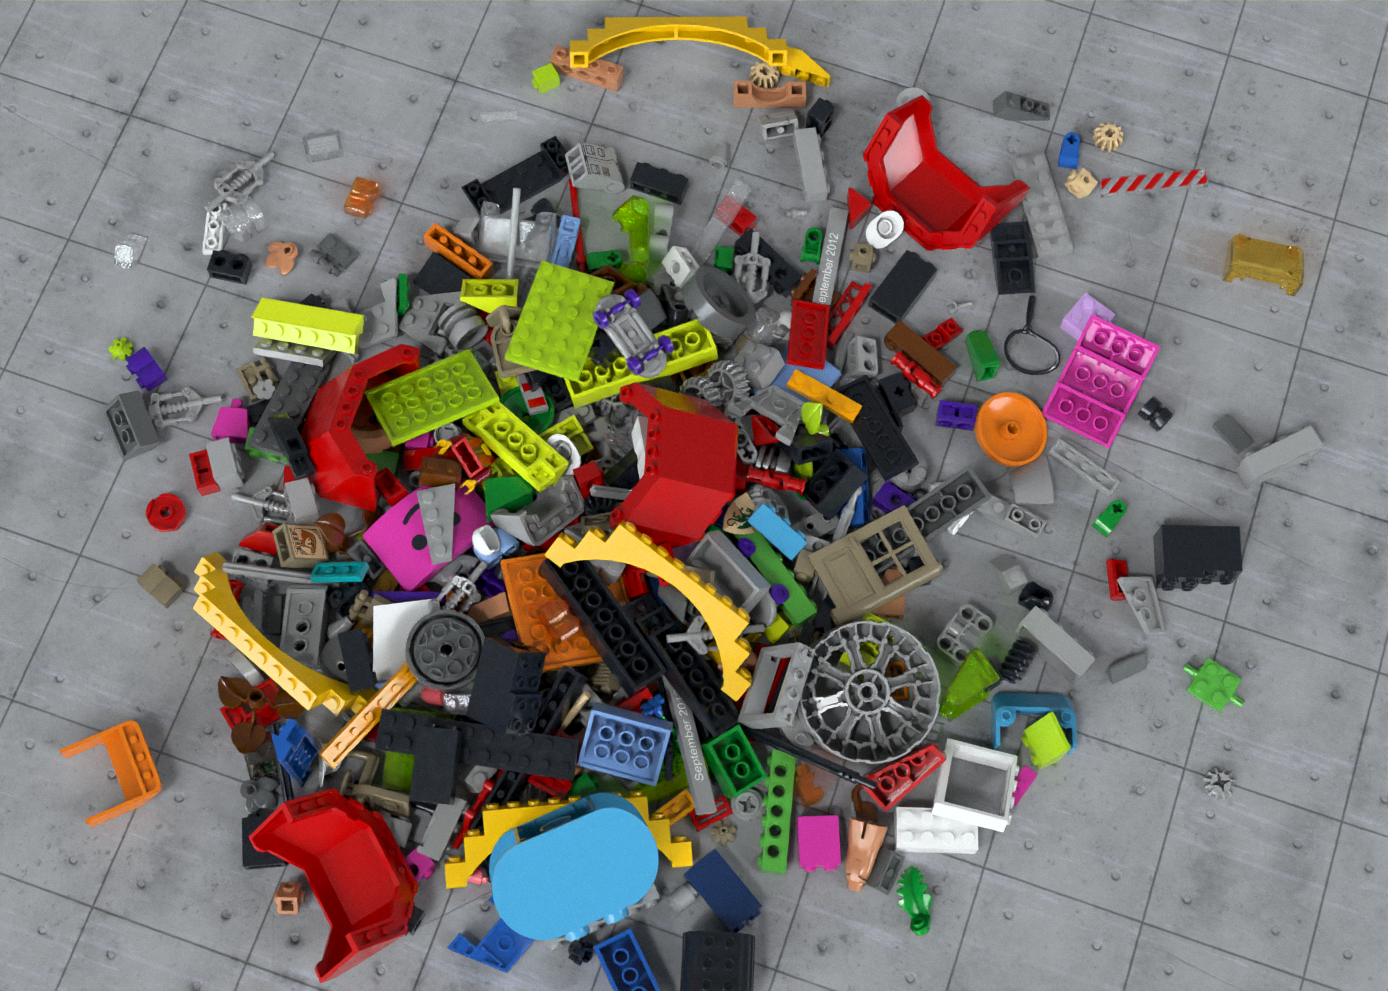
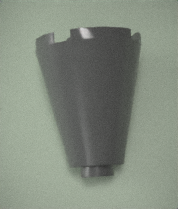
M672 584L665 587L659 586L658 596L684 625L689 627L694 617L702 616L694 604Z

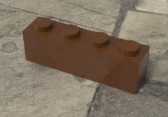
M901 320L885 335L883 343H885L887 349L895 353L902 351L908 360L914 361L939 386H944L955 374L957 367Z

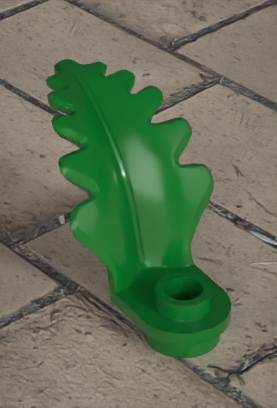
M910 866L904 870L905 874L900 875L904 880H898V884L903 886V888L896 890L897 894L903 897L898 901V906L910 915L911 931L917 936H922L930 930L931 914L929 907L932 895L925 893L928 885L927 883H921L924 877L920 875L921 871L918 870V867Z

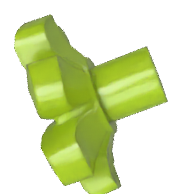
M122 337L120 341L118 339L113 340L114 346H109V352L112 353L113 359L119 357L121 361H125V355L131 356L133 353L130 350L133 349V344L131 342L127 343L125 337Z

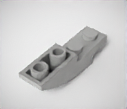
M990 494L991 498L989 501L976 509L983 513V517L1005 528L1037 539L1047 522L1012 503L1010 505Z

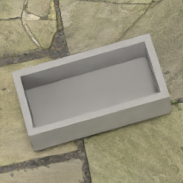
M1302 426L1293 432L1294 434L1290 436L1287 434L1277 439L1278 442L1274 444L1269 442L1263 445L1261 450L1257 452L1252 450L1245 454V458L1239 462L1240 465L1236 471L1246 488L1249 489L1313 458L1323 446V443L1312 426L1307 428Z
M720 530L707 533L685 560L688 564L715 570L714 587L717 589L716 592L722 596L726 595L733 601V605L737 608H743L748 614L771 587L765 578Z
M1037 606L1026 615L1014 632L1024 642L1031 645L1037 651V654L1072 685L1084 675L1096 660L1093 657L1094 654L1089 649L1083 648L1076 637L1068 635L1059 622H1054L1049 618V614L1044 609H1039Z

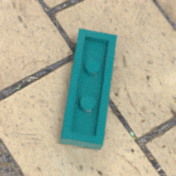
M366 561L317 563L309 578L313 583L362 582L369 566Z

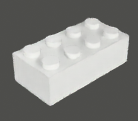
M896 807L894 811V852L975 854L978 851L977 825L932 814L933 808Z

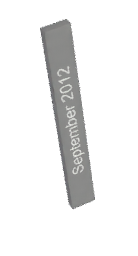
M830 208L812 299L813 303L831 305L849 210Z
M663 675L662 678L696 815L713 814L717 812L693 713Z

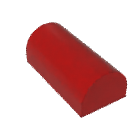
M1109 559L1106 561L1110 600H1126L1127 598L1117 581L1121 577H1128L1126 561Z

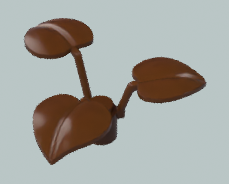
M380 505L377 506L376 512L363 509L362 518L367 526L346 536L343 532L345 530V521L337 513L326 514L320 517L315 524L326 539L325 545L329 553L339 552L340 555H348L345 551L349 545L348 538L367 531L385 513ZM352 558L347 560V562H355ZM365 574L363 579L368 582L370 577Z
M220 676L218 694L224 706L236 709L242 702L244 704L248 702L252 709L251 724L248 722L238 723L231 732L232 743L241 754L254 752L265 741V728L261 725H255L256 710L262 709L265 702L272 708H277L278 715L284 719H296L306 709L285 690L278 692L274 696V704L269 700L268 696L264 697V692L261 689H252L250 683L242 678Z

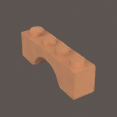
M734 81L733 108H805L806 82L788 81L781 87L767 89L756 86L752 81Z

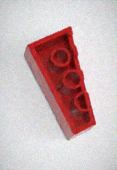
M932 740L904 756L863 775V777L877 783L875 790L863 785L861 786L887 812L944 763L947 755Z

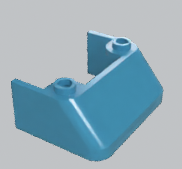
M995 694L991 700L992 750L997 751L1000 747V727L1012 725L1016 719V714L1047 715L1050 712H1054L1060 727L1066 729L1067 741L1071 747L1067 755H1071L1077 748L1076 716L1069 698L1062 694Z

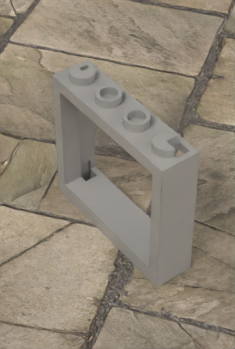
M800 642L761 648L752 675V683L748 687L737 722L752 729L791 726L816 650ZM791 657L774 712L763 714L780 659ZM787 715H789L788 721L784 720Z

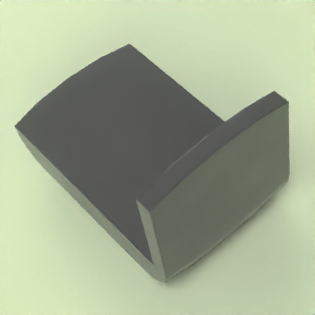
M648 288L637 293L641 305L635 309L649 329L652 330L667 318V314L654 292Z

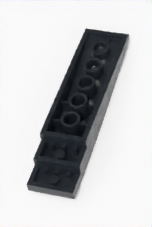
M650 592L623 605L622 608L666 668L665 678L708 731L715 737L739 723L737 722L740 715L738 709L730 697L721 690V683L703 655H700L687 641L667 643V635L686 633V629L679 619L674 621L664 605L659 607Z

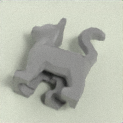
M461 554L441 568L440 573L428 582H436L444 587L448 583L451 574L458 576L464 574L468 578L472 574V567L475 568L480 564L479 559Z

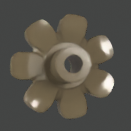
M725 820L723 824L721 821L715 822L716 828H711L710 831L712 835H715L712 839L713 842L718 843L721 841L722 846H727V840L733 842L735 836L732 834L736 833V828L734 826L730 827V821Z

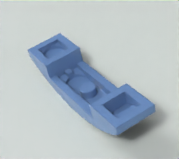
M567 215L562 216L551 263L570 268L581 219Z

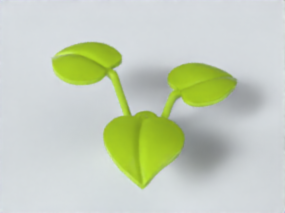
M806 402L802 406L801 418L811 435L820 433L829 436L827 424H820L823 403ZM773 421L778 426V428L782 427V425H779L775 421ZM793 461V469L797 478H806L807 483L813 475L812 462L797 465Z

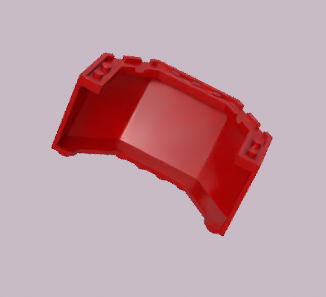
M921 95L888 112L863 153L864 162H867L869 170L867 171L869 185L873 188V203L882 212H897L903 219V230L927 251L935 249H971L1023 200L1030 187L1021 180H1015L1011 184L978 185L937 149L930 115L932 113V105L930 101Z
M399 344L351 366L317 389L302 429L301 437L315 470L314 475L307 478L313 483L319 498L376 512L381 498V492L376 491L375 485L377 465L373 461L368 460L350 430L367 383L369 381L389 382L420 369V348Z
M637 382L620 387V400L625 404L631 403L648 418L645 466L642 478L623 503L611 512L609 527L615 530L622 520L631 522L639 533L648 535L656 546L671 543V547L676 548L701 541L705 536L704 531L709 524L713 525L723 512L721 510L727 501L731 502L735 496L738 425L704 399Z
M334 788L284 802L248 836L257 851L269 852L302 869L331 927L322 960L315 966V973L320 983L337 978L406 935L409 927L407 926L408 920L412 915L415 903L413 902L414 896L419 887L383 815L375 810L372 812L364 808V804L351 797L347 799L339 795L340 792Z

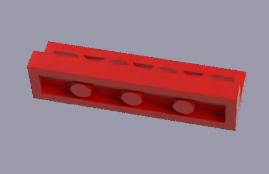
M853 281L850 282L829 314L828 332L830 331L831 335L827 340L826 348L833 351L843 332L847 330L870 295L872 288L870 284L865 282L862 287ZM852 288L860 291L854 298H851L849 293ZM849 303L850 307L848 310L841 312V304ZM840 317L838 325L832 327L831 319Z

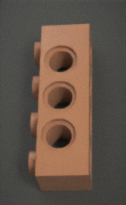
M556 45L550 58V63H552L557 73L618 92L624 78L623 66L599 58L590 63L588 68H570V49Z

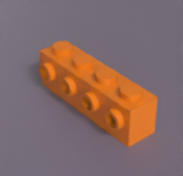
M434 223L424 234L425 246L435 253H439L473 279H490L494 274L493 263L490 259L483 257L474 248L466 245L460 238L449 233L444 227Z

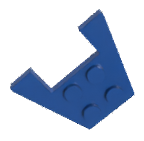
M492 895V896L489 898V901L495 906L494 899H493V895ZM500 918L476 947L459 933L447 948L450 951L508 973L534 943V940L518 934Z

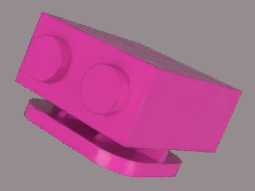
M838 815L797 817L799 869H804V872H814L816 868H824V871H836V868H839L841 865Z

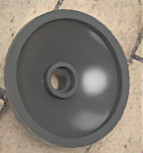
M337 635L325 644L321 652V669L324 676L348 684L346 670L341 667V663L344 664ZM370 644L365 645L366 650L371 652L373 659V648ZM370 664L371 672H373V664Z

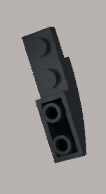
M285 412L267 418L280 450L284 452L295 479L299 480L314 475L315 470L308 457V450L289 415Z

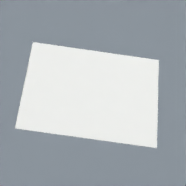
M432 599L373 606V672H376L377 681L390 679L406 662L405 650L409 633L418 620L429 614L428 603Z

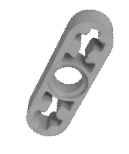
M728 413L726 416L732 421L735 420L734 423L740 428L738 429V435L745 437L743 443H737V455L743 464L752 465L757 459V451L739 417L733 413ZM745 446H746L747 452H748L749 454L752 453L751 459H749L748 457H745V458H744V456H745V451H744L743 448H744Z

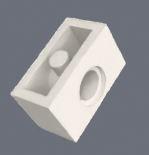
M672 246L662 261L666 272L671 275L675 281L674 283L679 288H682L684 283L700 268L687 248Z

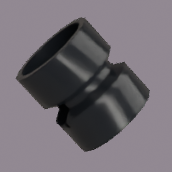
M1153 396L1140 409L1138 415L1144 421H1150L1149 425L1158 432L1168 423L1174 413L1167 407L1162 408V403ZM1158 412L1160 415L1155 418L1154 415Z

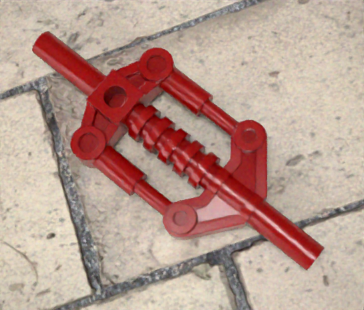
M500 769L495 779L485 780L482 786L483 789L477 797L478 800L472 809L468 808L465 812L462 829L451 845L458 850L464 839L463 833H467L503 770Z

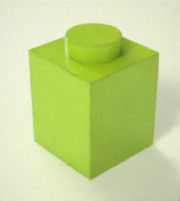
M552 63L532 71L533 79H531V83L534 89H538L541 94L560 86L559 75Z

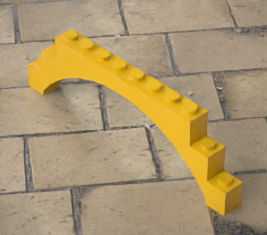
M747 16L605 17V29H587V40H570V68H588L590 63L615 50L640 43L663 40H693L721 44L756 56L768 63V66L787 65L786 39H768L766 27L748 28Z
M622 520L609 538L605 536L606 533L602 529L592 526L578 544L570 534L561 532L545 553V556L559 567L563 563L593 559L628 563L660 576L681 591L700 611L716 640L723 666L724 682L722 683L721 690L736 702L751 685L753 679L747 669L740 668V665L749 656L752 648L747 640L738 638L750 621L746 610L741 607L737 608L732 604L733 601L726 595L722 596L716 592L717 589L712 584L703 582L695 571L690 572L686 569L682 561L677 558L673 559L668 555L669 553L662 546L658 547L652 543V539L646 534L639 533L631 522Z
M218 552L202 557L194 571L200 576L194 588V591L200 596L193 609L308 711L323 704L336 716L350 709L356 714L377 692L372 689L351 694L349 684L326 677L282 652L254 627L237 604L229 585L227 573L222 572L223 563L227 560Z
M641 790L630 791V794L622 795L621 792H612L628 800L640 812L655 839L657 848L670 860L672 868L693 866L689 837L676 835L673 836V839H670L668 816L664 815V813H653L649 817L646 793H642ZM570 796L569 800H560L558 797L549 798L547 802L532 799L524 804H519V801L507 802V805L499 806V803L486 804V807H482L484 832H480L479 829L468 830L467 833H463L465 858L455 855L444 860L446 889L467 887V880L472 873L492 853L498 839L508 830L579 800L581 796Z

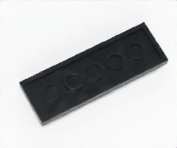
M866 375L835 389L838 393L862 405L861 410L850 425L884 481L919 465L917 457Z

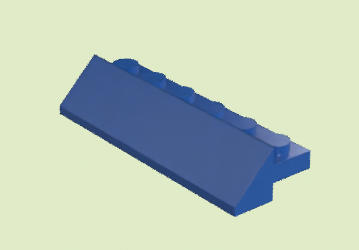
M289 718L287 722L281 725L278 732L279 736L271 734L278 761L297 785L302 788L312 772L310 764L320 748L307 730Z

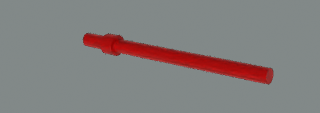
M569 179L573 217L580 219L577 187H573L572 181ZM580 222L576 242V265L579 267V272L587 274V261L584 255Z

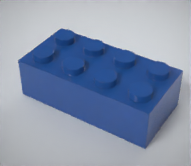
M631 928L593 947L613 991H660Z

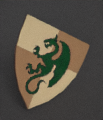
M747 492L735 499L727 509L723 519L722 531L737 535L752 534L757 531L746 521L754 512L753 507H755Z

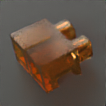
M807 763L795 767L796 780L794 787L802 808L804 809L822 802L824 794L822 787L818 786L815 788L813 784L815 771L810 772Z

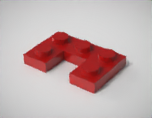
M671 543L659 545L665 548L669 553L668 555L675 559ZM625 563L626 566L622 571V577L628 599L649 593L644 578V573L649 571ZM658 576L660 587L671 584Z
M269 678L255 688L261 689L264 692V697L268 696L269 700L275 704L274 696L280 690L274 680ZM265 702L262 709L256 710L255 725H261L266 728L282 717L278 715L277 708H272ZM241 705L236 709L226 706L219 709L231 730L238 723L248 722L251 724L252 712L246 714Z
M558 730L555 735L557 737L575 739L561 730ZM580 742V745H579L577 763H578V759H579L580 752H581V748H582V744H583L582 742ZM531 775L528 779L529 784L554 798H560V800H565L573 787L571 782L563 779Z

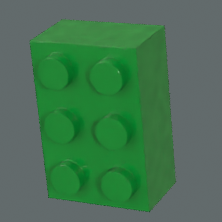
M739 724L730 727L715 737L712 736L700 744L702 753L726 798H736L767 778L763 767Z

